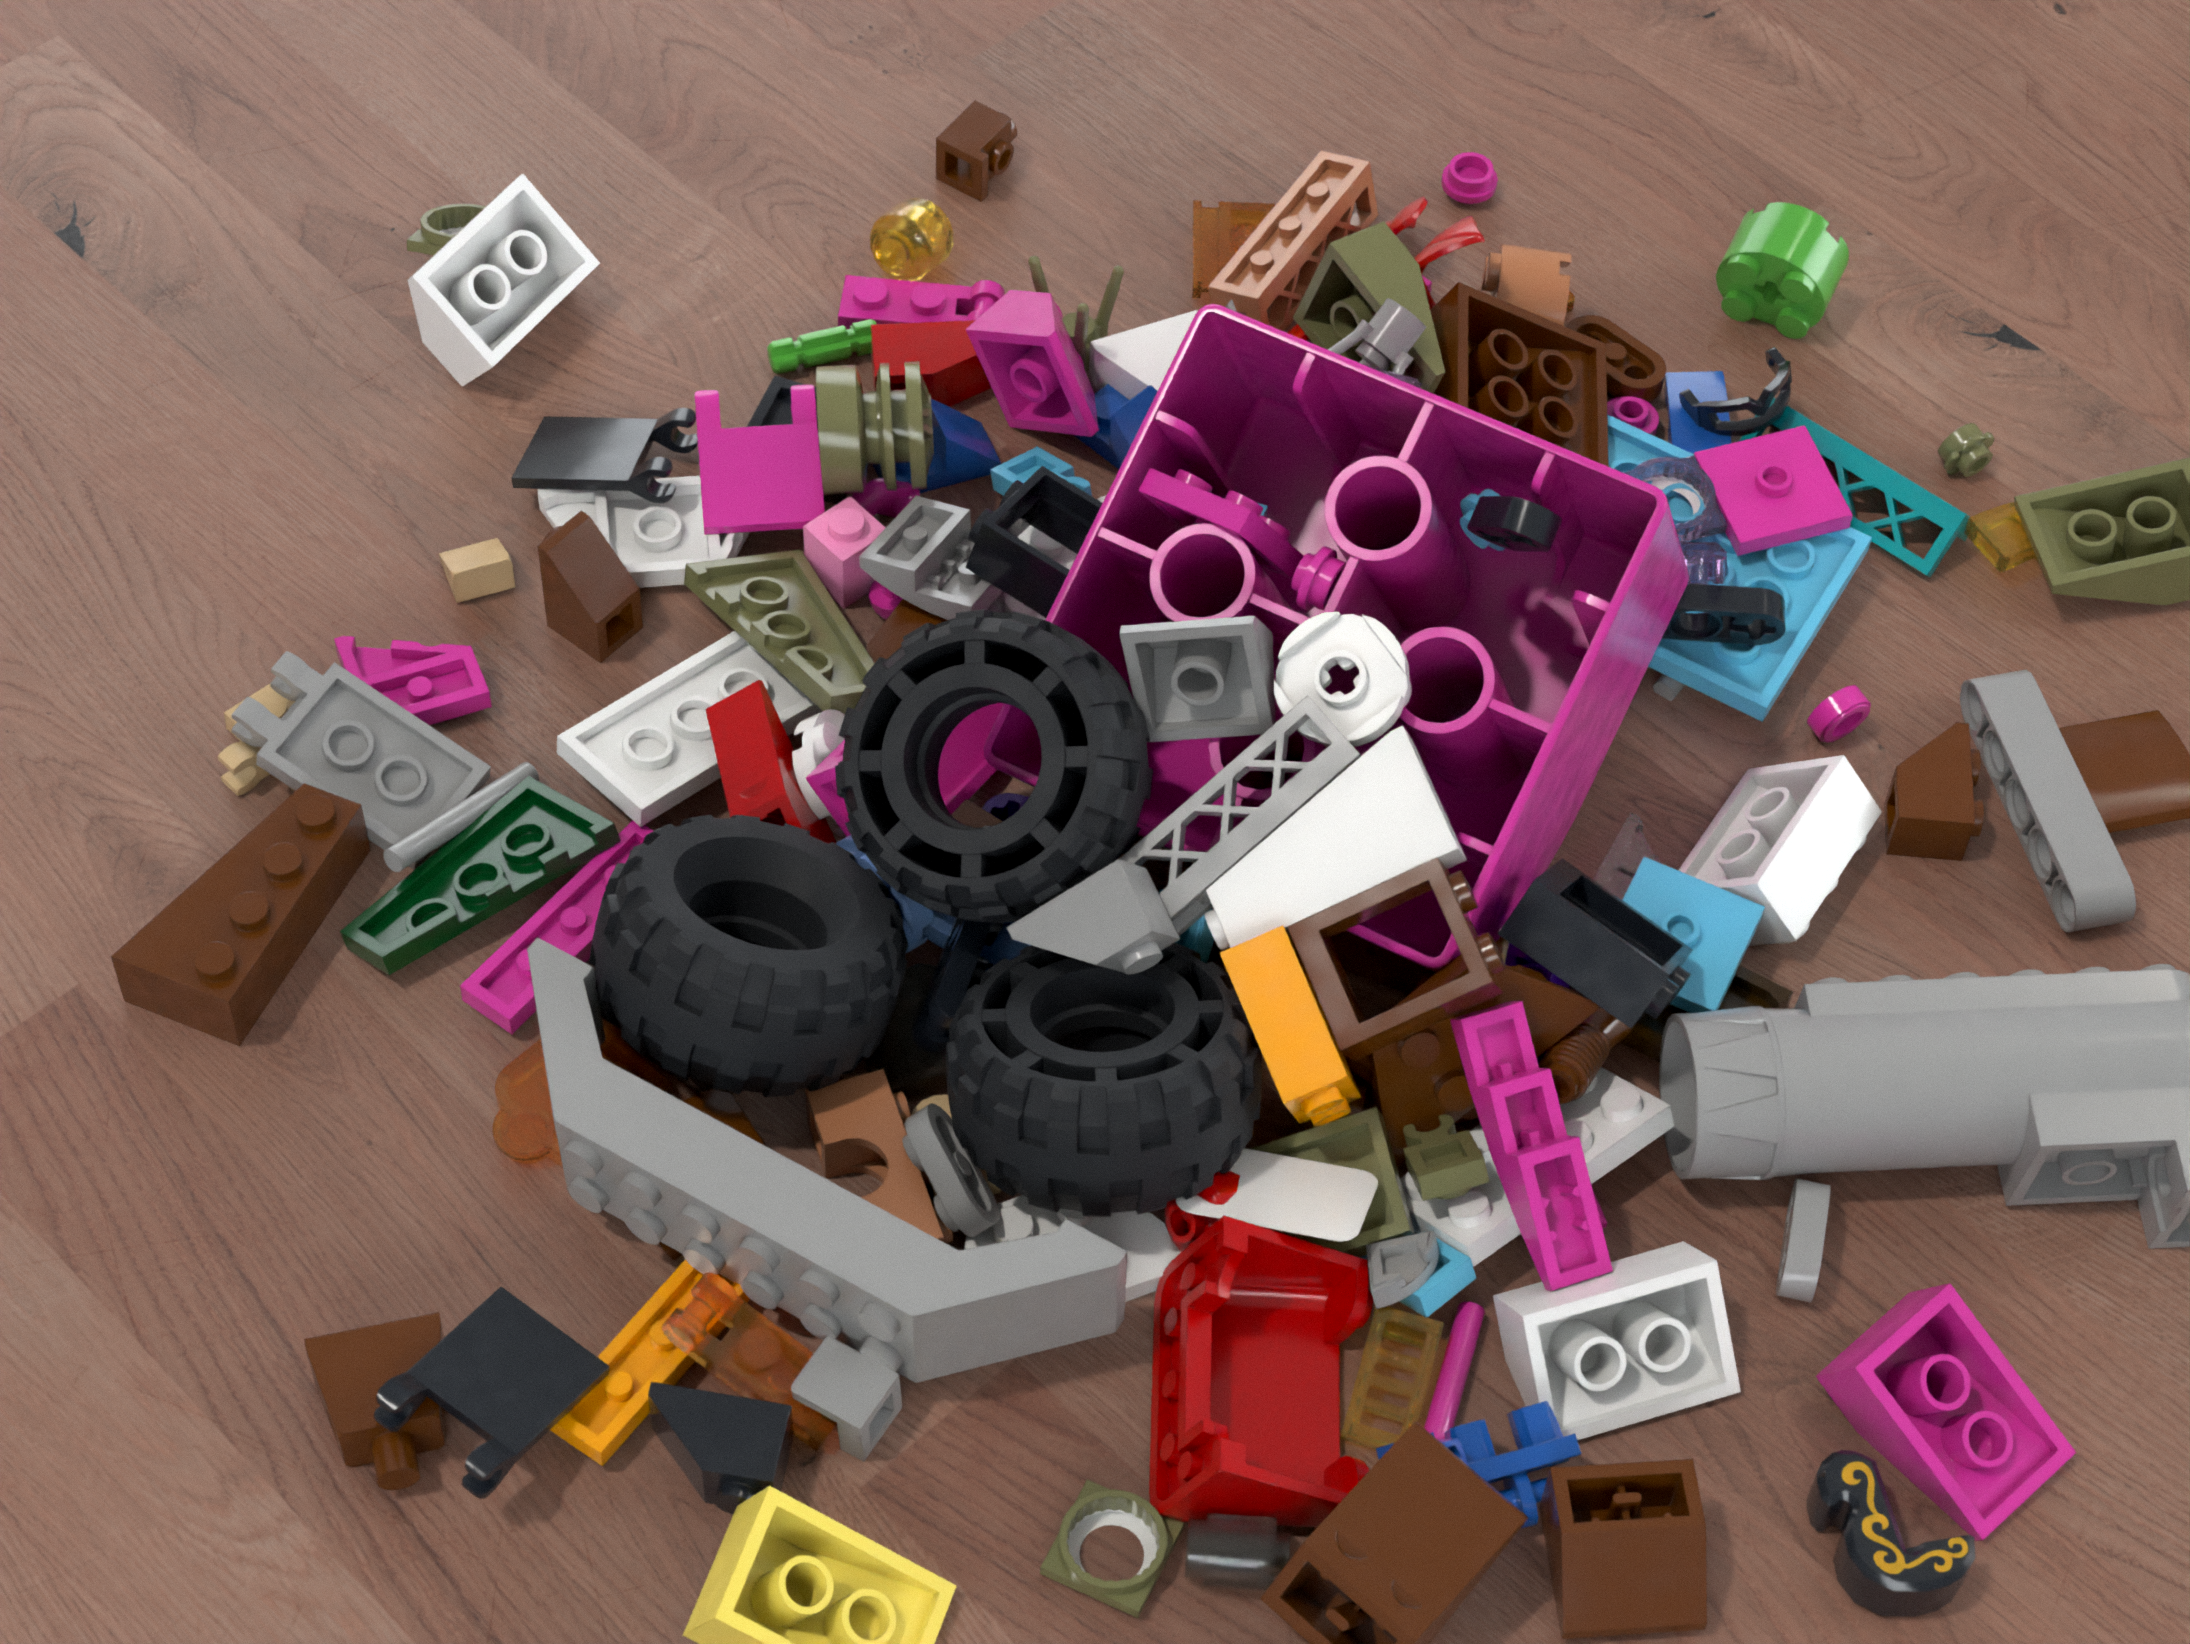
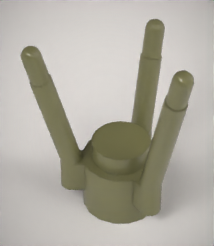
M1031 256L1028 263L1035 291L1049 293L1040 259L1037 256ZM1115 266L1112 270L1096 319L1093 320L1088 315L1089 307L1086 303L1079 304L1077 312L1069 313L1062 318L1072 343L1083 360L1085 372L1089 371L1090 341L1108 336V322L1124 274V269L1121 266Z

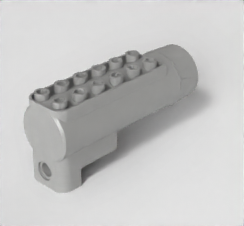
M2156 964L2138 971L2110 972L2109 969L2104 967H2089L2076 973L2045 974L2040 970L2029 969L2018 971L2010 976L1979 977L1972 972H1960L1949 975L1944 979L1914 980L1907 975H1892L1879 981L1847 982L1842 978H1825L1813 984H1804L1794 1009L1750 1006L1698 1013L1672 1014L1665 1024L1660 1050L1659 1093L1660 1100L1671 1106L1675 1126L1664 1133V1138L1671 1165L1676 1175L1681 1179L1769 1180L1778 1176L1808 1173L1997 1165L2006 1206L2137 1200L2148 1249L2190 1246V974L2182 970H2176L2172 965Z

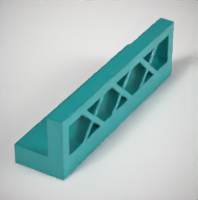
M1773 398L1770 406L1774 403L1776 398ZM1789 406L1786 407L1782 417L1772 424L1782 431L1805 425L1822 458H1828L1835 462L1840 485L1838 488L1853 514L1850 527L1872 537L1871 542L1930 578L1956 537L1966 541L1978 522ZM1765 430L1742 436L1739 441L1762 436ZM1847 470L1864 481L1849 484ZM1878 488L1885 493L1889 517L1864 523L1856 518L1852 493ZM1896 500L1914 511L1899 515ZM1927 518L1943 528L1924 559L1906 549L1901 527L1902 523ZM1891 526L1894 541L1877 530Z

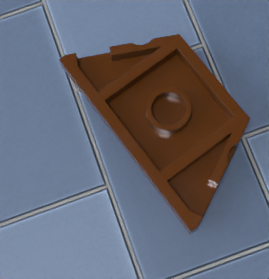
M1462 954L1393 1008L1469 974L1470 972ZM1505 965V970L1495 974L1502 988V994L1367 1055V1059L1373 1066L1374 1072L1371 1081L1374 1102L1384 1118L1396 1166L1398 1167L1406 1161L1403 1148L1407 1147L1403 1132L1404 1126L1413 1124L1419 1132L1432 1131L1441 1126L1438 1116L1448 1114L1456 1122L1475 1107L1450 1019L1509 1001H1522L1537 1058L1600 1009V1007L1576 989L1572 990L1547 981L1543 974L1521 965Z

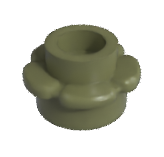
M1975 423L1966 424L1955 430L1942 442L1938 449L1939 456L1945 462L1944 468L1949 475H1953L1960 471L1965 477H1970L1980 472L1989 464L1993 457L1989 447L1994 443V436L1990 432L1983 433Z

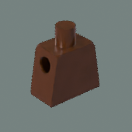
M439 1312L304 1339L314 1383L345 1465L356 1467L374 1463L377 1485L385 1490H400L418 1482L420 1470L417 1454L440 1449L446 1444L447 1411L429 1397H426L413 1416L397 1432L387 1430L373 1418L375 1410L381 1406L376 1401V1395L381 1386L391 1378L407 1372L444 1338Z

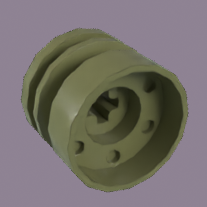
M920 361L904 362L905 390H891L889 363H880L877 373L876 391L863 392L856 365L816 367L818 433L824 495L864 493L868 465L880 464L887 491H897L896 463H910L912 490L927 489L926 478L934 455L931 394H929L920 373Z

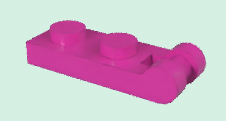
M845 275L838 313V326L844 325L846 329H850L852 323L869 319L875 320L877 324L977 320L1003 297L1005 292L1000 284L990 280H981L970 287Z

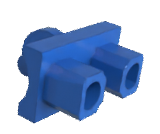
M1548 1401L1526 1406L1507 1414L1518 1449L1496 1456L1485 1419L1455 1426L1444 1432L1445 1439H1458L1461 1441L1468 1466L1486 1482L1492 1484L1503 1480L1504 1490L1498 1492L1528 1517V1520L1521 1528L1537 1525L1538 1510L1536 1503L1541 1502L1547 1481L1546 1477L1530 1482L1527 1473L1568 1462L1569 1458L1581 1455L1576 1434L1563 1437L1560 1425Z

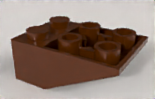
M1414 1422L1303 1542L1260 1599L1310 1644H1430L1528 1520V1517L1418 1422Z

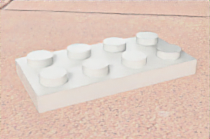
M733 631L558 735L557 754L641 827L721 778L706 708L757 680H762L787 736L795 732L796 726L801 721L823 711L736 631Z
M1602 1067L1581 1098L1566 1104H1560L1567 1136H1577L1580 1138L1591 1184L1675 1126L1669 1104ZM1481 1124L1469 1132L1484 1157L1490 1182L1474 1186L1468 1193L1458 1198L1447 1200L1433 1198L1423 1201L1409 1172L1400 1178L1414 1231L1422 1233L1434 1230L1436 1238L1470 1257L1473 1267L1521 1234L1492 1160Z

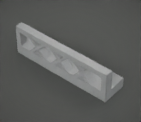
M1307 695L1122 856L1120 860L1141 866L1147 860L1170 861L1168 886L1159 893V896L1180 936L1213 907L1206 890L1358 760L1361 755L1311 697ZM1311 718L1331 741V744L1311 762L1286 761L1289 736ZM1276 748L1275 760H1263ZM1249 771L1273 772L1271 797L1259 807L1235 806L1237 781ZM1285 772L1297 773L1284 784ZM1224 794L1223 805H1211ZM1198 815L1222 816L1220 841L1207 852L1184 851L1186 826ZM1234 817H1244L1245 819L1233 829ZM1173 838L1172 850H1159ZM1183 862H1195L1182 873Z

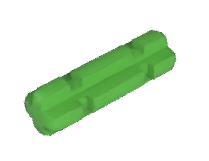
M869 319L852 323L850 329H846L842 325L799 335L797 341H793L791 337L772 341L767 347L770 366L774 373L781 374L797 370L799 364H803L807 368L850 358L849 356L852 355V352H856L858 356L871 353V325L877 323L875 320Z

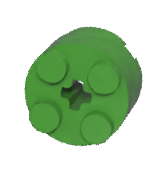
M1785 202L1768 203L1764 211L1754 213L1753 208L1743 217L1717 269L1716 282L1723 297L1721 302L1722 310L1731 319L1740 322L1749 321L1753 317L1775 325L1776 329L1788 338L1799 339L1806 336L1809 328L1815 326L1821 320L1848 265L1849 250L1846 242L1841 236L1837 243L1826 231L1829 222L1821 215L1805 207Z

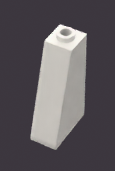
M1404 726L1398 727L1385 735L1206 890L1214 909L1204 915L1210 932L1221 951L1228 947L1232 948L1282 925L1291 937L1288 926L1437 857L1447 869L1467 860L1414 741Z

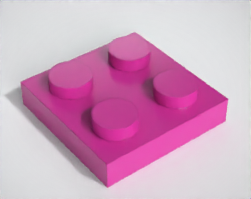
M1152 468L1149 469L1138 491L1182 528L1195 524H1215L1238 535L1262 567L1293 579L1295 570L1304 555L1287 541L1291 534L1288 529L1261 515L1263 511L1262 506L1250 498L1231 490L1228 491L1225 499L1211 493L1213 487L1209 483L1181 469L1178 470L1175 477Z

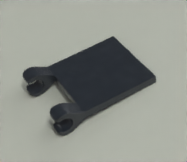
M678 408L659 419L544 416L511 477L513 488L630 491L653 503H667L676 491L675 484H661L653 476L661 478L669 476L673 469L672 462L664 457H654L646 462L644 460L653 442L677 453L685 454L692 452L698 445L697 434H684L677 427H692L696 421V414L692 409Z
M501 1286L407 1372L391 1378L381 1386L376 1395V1401L381 1406L375 1410L373 1418L387 1430L397 1432L413 1416L426 1397H429L487 1441L468 1455L465 1468L469 1473L462 1480V1486L480 1499H485L498 1487L513 1465L608 1375L610 1366Z

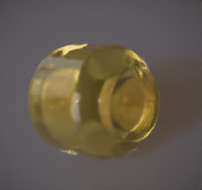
M919 197L904 199L885 212L874 222L869 234L870 249L876 263L884 272L898 280L914 281L921 279L949 257L954 245V231L949 218L936 204Z

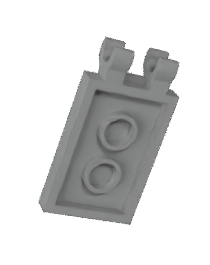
M286 651L271 668V673L276 677L270 683V687L279 695L288 700L295 701L281 719L278 718L261 703L248 696L232 714V719L237 723L233 726L231 732L250 746L262 747L257 753L256 765L295 791L306 783L362 804L368 840L383 850L391 847L479 791L490 777V765L335 662L324 675H321L298 656ZM426 855L409 865V867L415 870Z

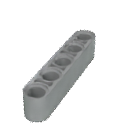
M2020 670L1964 680L1960 691V705L1964 721L1969 723L1970 735L1976 748L1980 751L1982 761L2061 929L2065 932H2074L2131 921L2136 910V897L2131 878L2032 673L2028 670Z

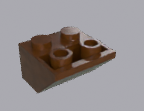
M1693 1459L1551 1467L1539 1509L1561 1639L1705 1630L1707 1625L1706 1522Z

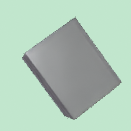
M1242 616L1121 626L1119 634L1133 698L1137 707L1143 712L1151 739L1147 742L1262 735L1276 723L1273 634L1257 617Z

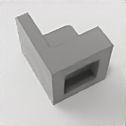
M826 1336L791 1385L792 1397L795 1400L837 1422L840 1449L863 1462L902 1408L898 1373L829 1336Z

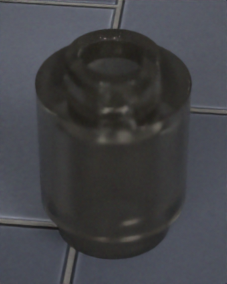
M1207 1513L1206 1520L1189 1519L1185 1577L1202 1579V1586L1266 1591L1272 1584L1274 1576L1277 1577L1289 1562L1290 1533L1277 1532L1276 1517Z

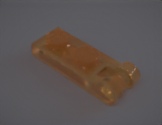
M711 1272L704 1273L691 1289L693 1299L686 1308L675 1309L663 1323L662 1331L664 1335L675 1346L743 1397L792 1405L793 1435L817 1452L837 1426V1422L795 1400L791 1392L792 1383L814 1353L739 1298L733 1287L726 1280ZM714 1317L730 1328V1331L722 1341L711 1335L706 1328Z

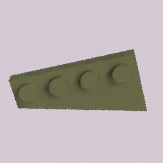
M801 549L686 564L684 584L822 711L833 709L845 714L847 707L855 708L866 687L862 679L874 665V662Z

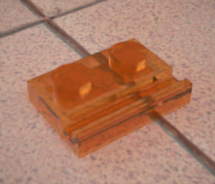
M1193 200L1192 298H1201V292L1209 293L1208 286L1274 208L1275 203L1219 201L1218 207H1202V201Z

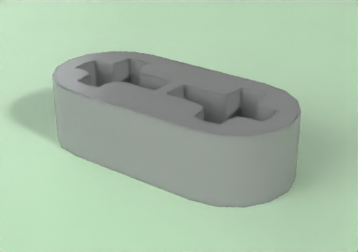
M1797 1178L1794 1181L1785 1220L1776 1285L1777 1296L1810 1303L1813 1300L1822 1261L1831 1192L1830 1185Z

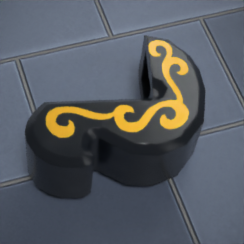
M1851 1450L1834 1452L1822 1461L1807 1496L1806 1508L1810 1524L1817 1531H1824L1829 1526H1836L1841 1531L1833 1562L1837 1581L1854 1603L1881 1616L1917 1617L1935 1612L1950 1603L1962 1586L1976 1558L1975 1537L1964 1535L1928 1541L1916 1547L1905 1548L1876 1461L1864 1454Z

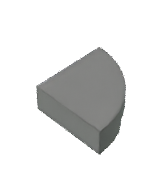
M1434 1230L1366 1245L1370 1288L1376 1309L1387 1307L1407 1298L1422 1287L1433 1274L1439 1259V1246Z

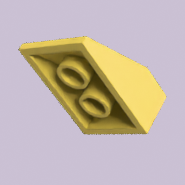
M768 1486L737 1505L683 1636L698 1644H935L957 1585L781 1491Z

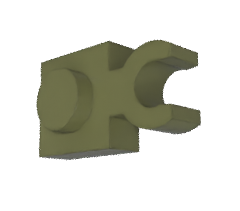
M1448 1114L1438 1116L1441 1126L1432 1131L1419 1132L1413 1124L1406 1125L1403 1128L1407 1145L1406 1148H1403L1408 1172L1423 1201L1433 1198L1442 1200L1458 1198L1468 1193L1472 1187L1490 1182L1484 1157L1469 1130L1457 1133L1454 1119Z

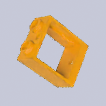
M1284 926L1277 927L1220 952L1286 1108L1299 1124L1311 1120L1314 1127L1325 1125L1351 1112L1349 1103L1362 1096L1344 1054L1339 1049L1297 948Z

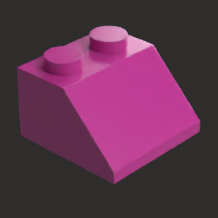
M1009 290L965 329L1009 427L1092 437L1099 430L1094 391L1084 370L1083 360L1076 351L1062 320L1063 316L1059 306L1055 303L1051 293Z

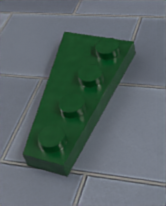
M527 776L467 828L453 837L343 928L340 933L346 948L386 974L391 975L621 842L615 823L536 779Z

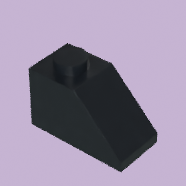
M651 1382L648 1400L652 1429L705 1503L715 1504L719 1509L734 1515L737 1505L768 1486L781 1491L793 1443L792 1405Z

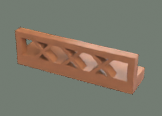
M1320 151L1208 286L1211 304L1226 307L1229 301L1233 300L1237 311L1246 313V316L1285 332L1294 321L1293 316L1329 244L1368 228L1378 216L1370 161ZM1355 201H1356L1357 210H1356L1355 213L1352 215L1353 209H1354V205H1355ZM1272 304L1270 316L1268 319L1267 309Z

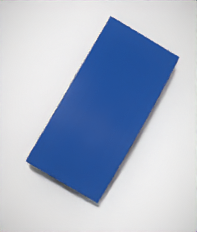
M1666 372L1664 395L1668 413V443L1692 454L1730 444L1731 436L1717 435L1702 427H1698L1682 407L1679 395L1680 392L1690 389L1699 402L1728 401L1724 372ZM1729 412L1716 413L1721 421H1730Z

